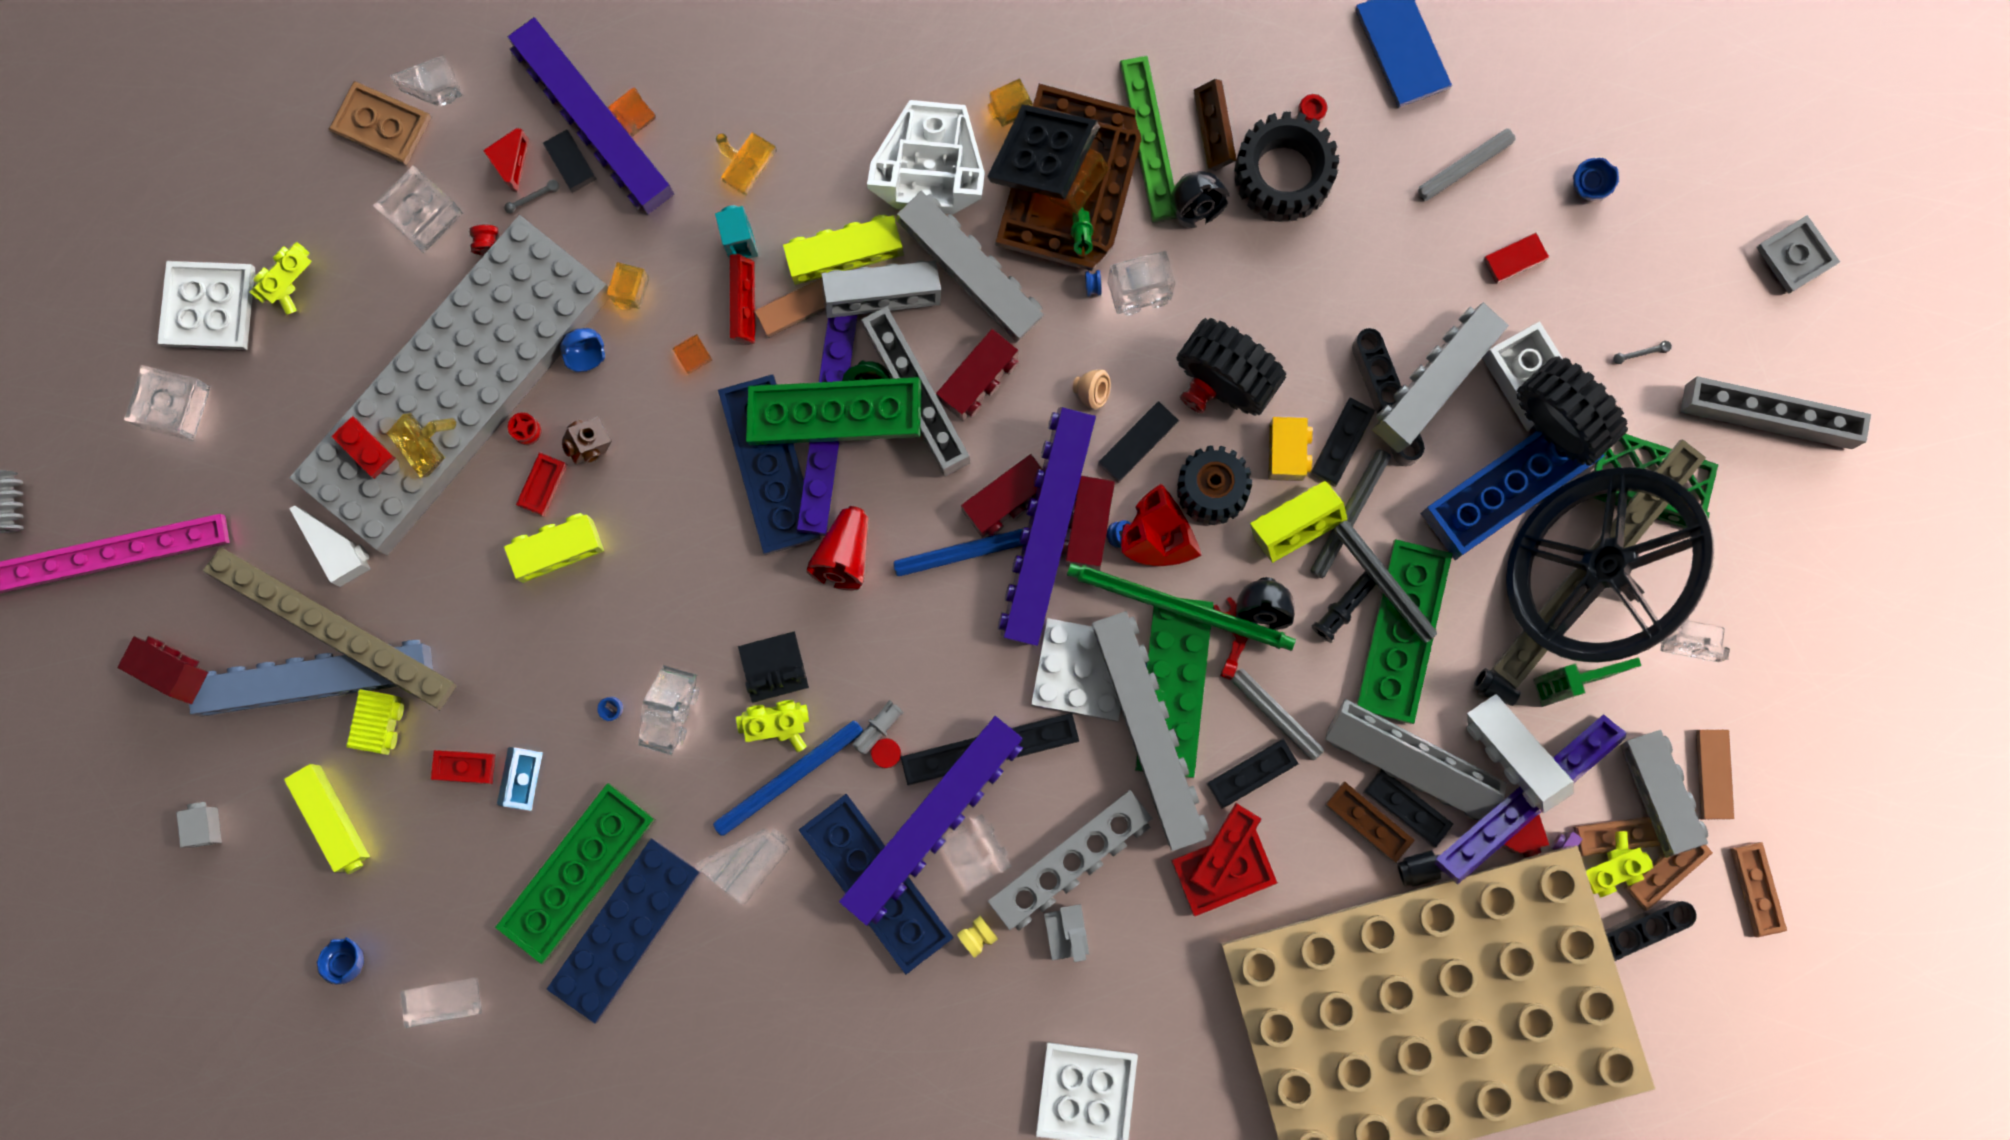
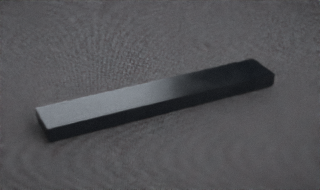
M1072 713L1011 728L1023 738L1019 744L1023 749L1016 758L1079 742ZM977 737L901 756L907 786L944 777Z

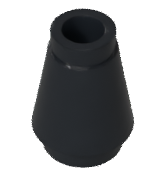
M1483 669L1474 682V689L1478 691L1479 695L1491 698L1497 694L1505 704L1510 706L1516 704L1521 694L1519 690L1494 669Z

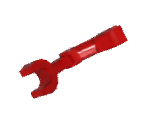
M1231 597L1225 600L1229 606L1228 612H1222L1217 604L1213 606V610L1236 617V603ZM1232 633L1234 641L1230 655L1220 674V677L1230 681L1236 672L1240 654L1249 639Z

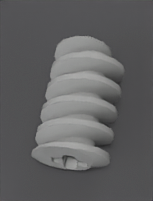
M0 470V533L24 530L23 526L14 524L15 520L23 518L22 514L14 512V509L23 507V503L14 501V498L23 496V492L14 490L15 486L23 484L22 480L14 478V475L18 474L14 471Z

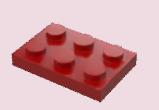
M1256 830L1216 896L1189 880L1210 845L1171 860L1194 917L1278 884Z

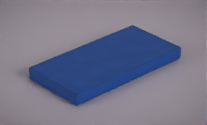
M1369 0L1356 5L1355 11L1398 108L1451 88L1452 83L1415 0Z

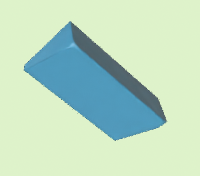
M514 747L508 748L497 806L532 810L542 752Z

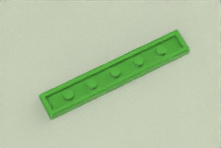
M1148 56L1120 60L1119 65L1129 108L1135 109L1136 122L1141 134L1138 158L1151 221L1154 223L1176 219L1171 205V194L1175 186Z

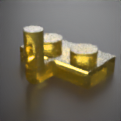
M752 132L738 151L730 146L725 134H718L716 136V142L721 153L732 159V162L721 176L722 181L742 194L747 195L777 151L776 146Z
M407 413L397 420L387 434L419 477L425 478L429 477L445 459L430 438L436 432L455 429L456 421L453 418L428 422L422 428L411 413Z

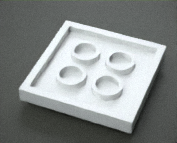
M166 261L157 344L162 347L247 350L253 298L249 291L254 286L252 279L255 277L256 268L252 264Z
M1047 618L1031 706L1119 721L1121 708L1092 626Z
M1047 1042L1036 1137L1060 1140H1128L1138 1054Z

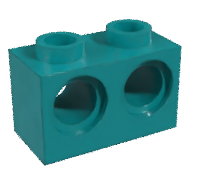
M731 205L722 208L721 212L715 213L722 244L729 259L730 255L740 254L749 259L759 256L751 224L743 206Z

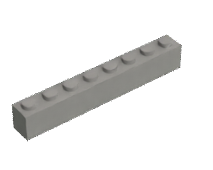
M1127 611L1093 622L1092 627L1170 851L1206 840L1205 833L1209 832V827L1204 814L1199 816L1195 804L1199 803V799L1194 786L1188 787L1185 778L1186 775H1189L1188 767L1184 757L1178 758L1175 747L1179 746V742L1174 729L1168 730L1165 719L1169 718V714L1164 701L1158 702L1155 693L1156 690H1159L1158 682L1154 672L1149 674L1145 662L1149 661V657L1144 644L1138 645L1135 635L1139 633V629L1134 616L1129 618Z

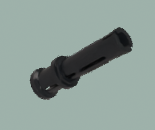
M1366 571L1363 572L1338 603L1330 604L1327 607L1328 612L1318 623L1314 622L1312 625V629L1325 641L1332 643L1335 640L1334 635L1344 624H1348L1351 621L1352 617L1350 614L1376 585Z

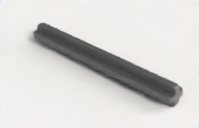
M1378 449L1375 452L1345 506L1347 521L1352 527L1391 458V455L1384 450ZM1333 528L1311 568V573L1322 579L1328 573L1344 544L1334 532L1335 528Z
M1348 521L1340 523L1334 529L1336 535L1421 641L1427 643L1437 635L1434 627Z

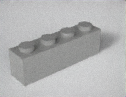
M920 260L900 265L893 263L882 267H860L855 270H832L828 273H822V292L827 318L875 313L886 306L890 311L936 306L940 305L941 285L936 260Z
M1662 730L1627 740L1620 745L1665 857L1669 858L1708 844L1707 828L1703 821H1699L1694 810L1696 809L1695 799L1690 792H1687L1684 786L1683 770L1679 764H1675L1671 754L1673 752L1672 744L1669 738L1663 735Z

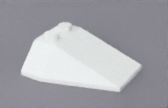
M909 100L871 161L867 188L898 210H902L921 190L926 195L932 194L941 204L940 209L945 214L953 215L982 199L985 172L966 106Z

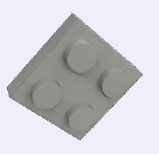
M1808 215L1756 247L1788 294L1840 263V260Z

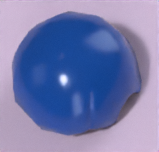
M1589 158L1580 163L1573 174L1575 191L1588 201H1602L1614 192L1619 183L1618 168L1605 158Z
M575 329L566 334L560 344L561 355L566 367L575 372H584L596 368L605 359L603 339L593 329Z
M347 937L345 939H332L320 952L317 960L319 975L328 983L336 985L351 982L361 973L364 966L363 951L356 942Z

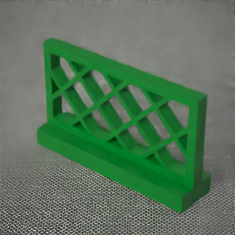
M1625 433L1618 440L1625 448V451L1614 455L1610 448L1604 453L1605 456L1595 463L1593 472L1602 470L1603 466L1612 463L1614 468H1621L1622 466L1617 459L1629 455L1636 468L1646 469L1654 464L1659 466L1672 449ZM1639 449L1647 450L1653 460L1642 464L1635 451ZM1704 460L1699 468L1708 470L1707 479L1698 483L1695 476L1692 475L1689 478L1692 487L1687 490L1689 492L1695 490L1701 500L1700 505L1709 519L1710 512H1707L1719 464ZM1619 491L1616 492V506H1618ZM1628 491L1627 504L1637 492ZM1607 493L1593 498L1606 502ZM1669 504L1657 517L1658 520L1684 529L1688 528L1682 516Z
M1639 657L1579 674L1575 663L1536 677L1533 681L1541 706L1544 707L1584 694V684L1606 679L1642 665Z

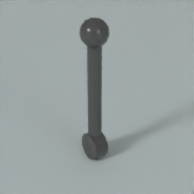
M550 180L546 187L514 203L507 202L504 209L507 213H513L517 207L549 191H558L559 184L556 180Z
M1663 341L1659 346L1628 354L1617 353L1613 359L1616 364H1622L1627 359L1658 351L1667 353L1671 350L1672 345L1669 341Z

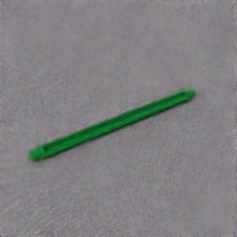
M1071 563L1067 576L1078 579V582H1083L1276 647L1279 650L1283 648L1292 651L1296 639L1286 636L1284 632L1198 605L1086 567L1085 565L1081 567Z

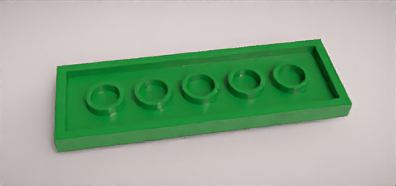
M919 377L748 386L746 442L749 445L920 437L921 380Z
M1395 539L1387 570L1436 630L1453 553ZM1381 592L1356 705L1380 717L1412 725L1416 719L1433 639L1423 643L1383 592Z
M1184 599L1213 609L1214 602ZM1153 606L1147 670L1149 674L1154 672L1159 690H1156L1155 693L1158 702L1164 701L1169 718H1166L1165 722L1168 730L1174 729L1179 742V746L1175 747L1178 758L1184 757L1188 767L1189 775L1185 777L1195 778L1211 625ZM1136 756L1135 771L1143 772L1138 756Z
M607 783L495 928L540 964H544L656 819L610 783Z

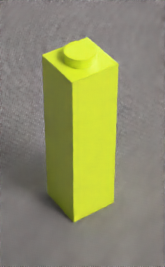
M309 764L285 778V783L332 870L340 873L346 872L348 875L362 868V862L370 858L322 767Z

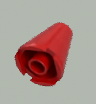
M849 506L840 511L808 562L806 571L812 578L825 584L826 579L835 582L834 588L854 591L860 589L864 583L869 518L865 515L863 509Z

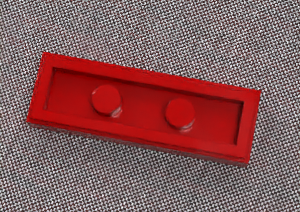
M740 254L730 255V339L750 345L755 344L754 261Z
M1235 803L1189 880L1216 896L1262 818Z

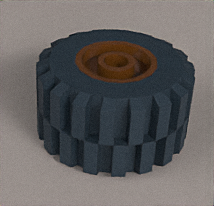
M1213 445L1207 446L1205 452L1201 448L1196 450L1194 456L1189 455L1186 458L1185 465L1182 464L1177 482V497H1180L1182 509L1187 508L1186 514L1190 517L1193 515L1198 516L1197 521L1203 523V520L1206 519L1209 520V525H1215L1217 520L1224 524L1228 522L1230 517L1232 519L1236 518L1239 511H1243L1251 492V471L1249 467L1245 468V459L1243 457L1237 459V452L1231 450L1230 453L1225 452L1226 447L1219 446V450H1214Z

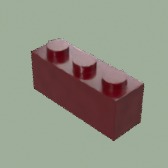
M991 329L936 392L938 400L962 421L968 416L974 417L982 407L980 403L986 395L992 396L1001 384L999 382L1001 377L1005 373L1011 374L1019 364L1017 360L1019 358V350L995 330Z
M1032 454L1025 457L961 505L962 512L982 538L987 534L991 537L998 533L1004 527L1003 522L1010 517L1014 520L1027 511L1026 505H1028L1030 498L1035 499L1038 487L1034 486V480L1037 470H1042V467Z
M1081 476L1075 498V511L1071 514L1068 529H1071L1070 540L1064 541L1061 557H1066V566H1070L1072 563L1081 567L1085 565L1100 571L1115 481Z
M133 636L117 668L171 698L193 704L209 673L198 667L200 661L182 654L180 650L171 646H164L165 642L148 636L144 640Z

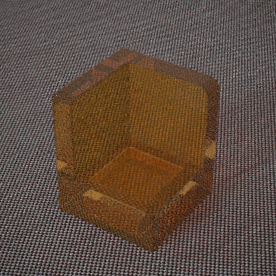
M635 87L608 106V109L631 137L656 119L654 112L643 101Z

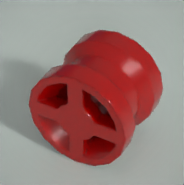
M487 224L470 227V236L473 238V243L470 245L471 253L485 255L496 242V237L499 235L498 228Z
M1193 378L1188 391L1183 392L1179 398L1187 407L1199 414H1203L1206 410L1207 402L1213 400L1216 393L1205 382Z
M520 412L513 415L507 426L511 437L522 445H532L541 437V425L528 413Z

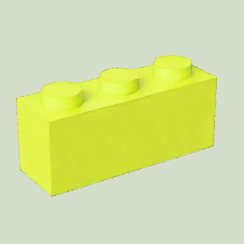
M1324 481L1317 486L1309 488L1294 499L1286 501L1271 512L1258 517L1250 523L1256 543L1270 561L1274 563L1348 519L1344 502L1330 485Z
M582 513L566 518V522L558 526L550 524L541 527L538 530L539 533L530 537L528 535L515 537L511 540L512 544L504 546L515 579L522 583L604 552L593 519L587 514L583 515Z

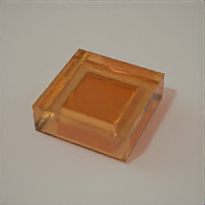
M697 334L672 348L688 375L712 361L711 356Z

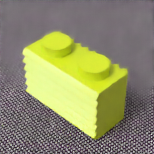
M360 689L346 746L347 748L389 755L390 749L393 750L397 743V732H394L396 721L401 720L404 712V704L401 703L402 697Z

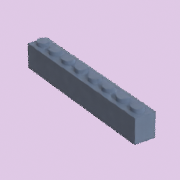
M420 640L403 641L402 646L394 647L433 670L431 647L421 643ZM322 653L315 655V660L304 661V658H290L285 660L286 664L276 666L275 662H263L256 664V669L246 670L244 666L227 668V673L217 674L216 671H207L209 673L193 704H189L190 714L209 716L358 693L360 689L373 691L398 686L345 655L333 657V653Z

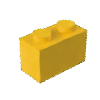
M1272 417L1269 423L1268 480L1303 481L1307 473H1311L1312 455H1307V444H1312L1313 429L1308 427V418Z

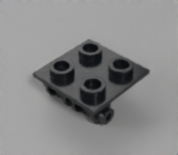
M795 631L738 646L747 681L745 685L747 692L750 693L752 703L809 688Z

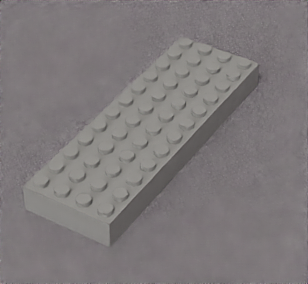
M519 215L289 478L373 548L388 556L561 355L560 344L566 334L575 329L584 328L613 295L612 291L606 283ZM352 416L357 418L396 458L375 479L331 437Z

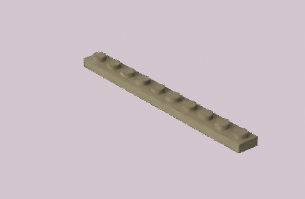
M1681 439L1655 471L1672 478L1684 486L1706 457L1685 440ZM1637 492L1626 507L1623 548L1635 545L1666 508L1668 503L1655 496ZM1617 517L1612 522L1610 538H1615ZM1601 536L1591 547L1590 550H1594L1597 547H1599L1601 542ZM1574 568L1540 609L1539 614L1546 623L1586 576L1587 571ZM1588 588V589L1586 590V592L1582 595V597L1577 601V603L1573 606V608L1569 611V613H1570V612L1574 609V607L1581 601V599L1589 592V590H1590L1589 588ZM1523 630L1492 669L1496 670L1515 688H1518L1548 650L1538 645Z
M222 547L219 548L203 569L207 575L439 711L457 687L451 680Z

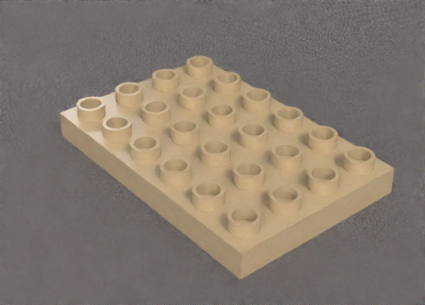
M1578 846L1564 847L1471 873L1459 884L1450 879L1222 943L1279 1140H1472L1655 1090Z

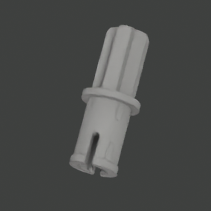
M889 700L880 713L873 720L870 719L868 721L870 723L868 727L854 741V748L861 754H867L883 735L887 736V730L904 712Z

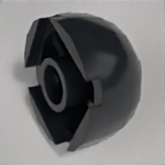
M1205 171L1192 172L1182 176L1175 185L1171 194V205L1179 223L1184 227L1194 228L1197 227L1195 222L1205 218V224L1218 217L1227 207L1228 201L1226 197H1230L1225 185L1214 174Z
M1263 577L1258 581L1248 584L1238 596L1236 603L1237 618L1255 624L1270 625L1269 628L1273 630L1285 629L1294 622L1295 602L1288 588L1276 582L1273 578Z

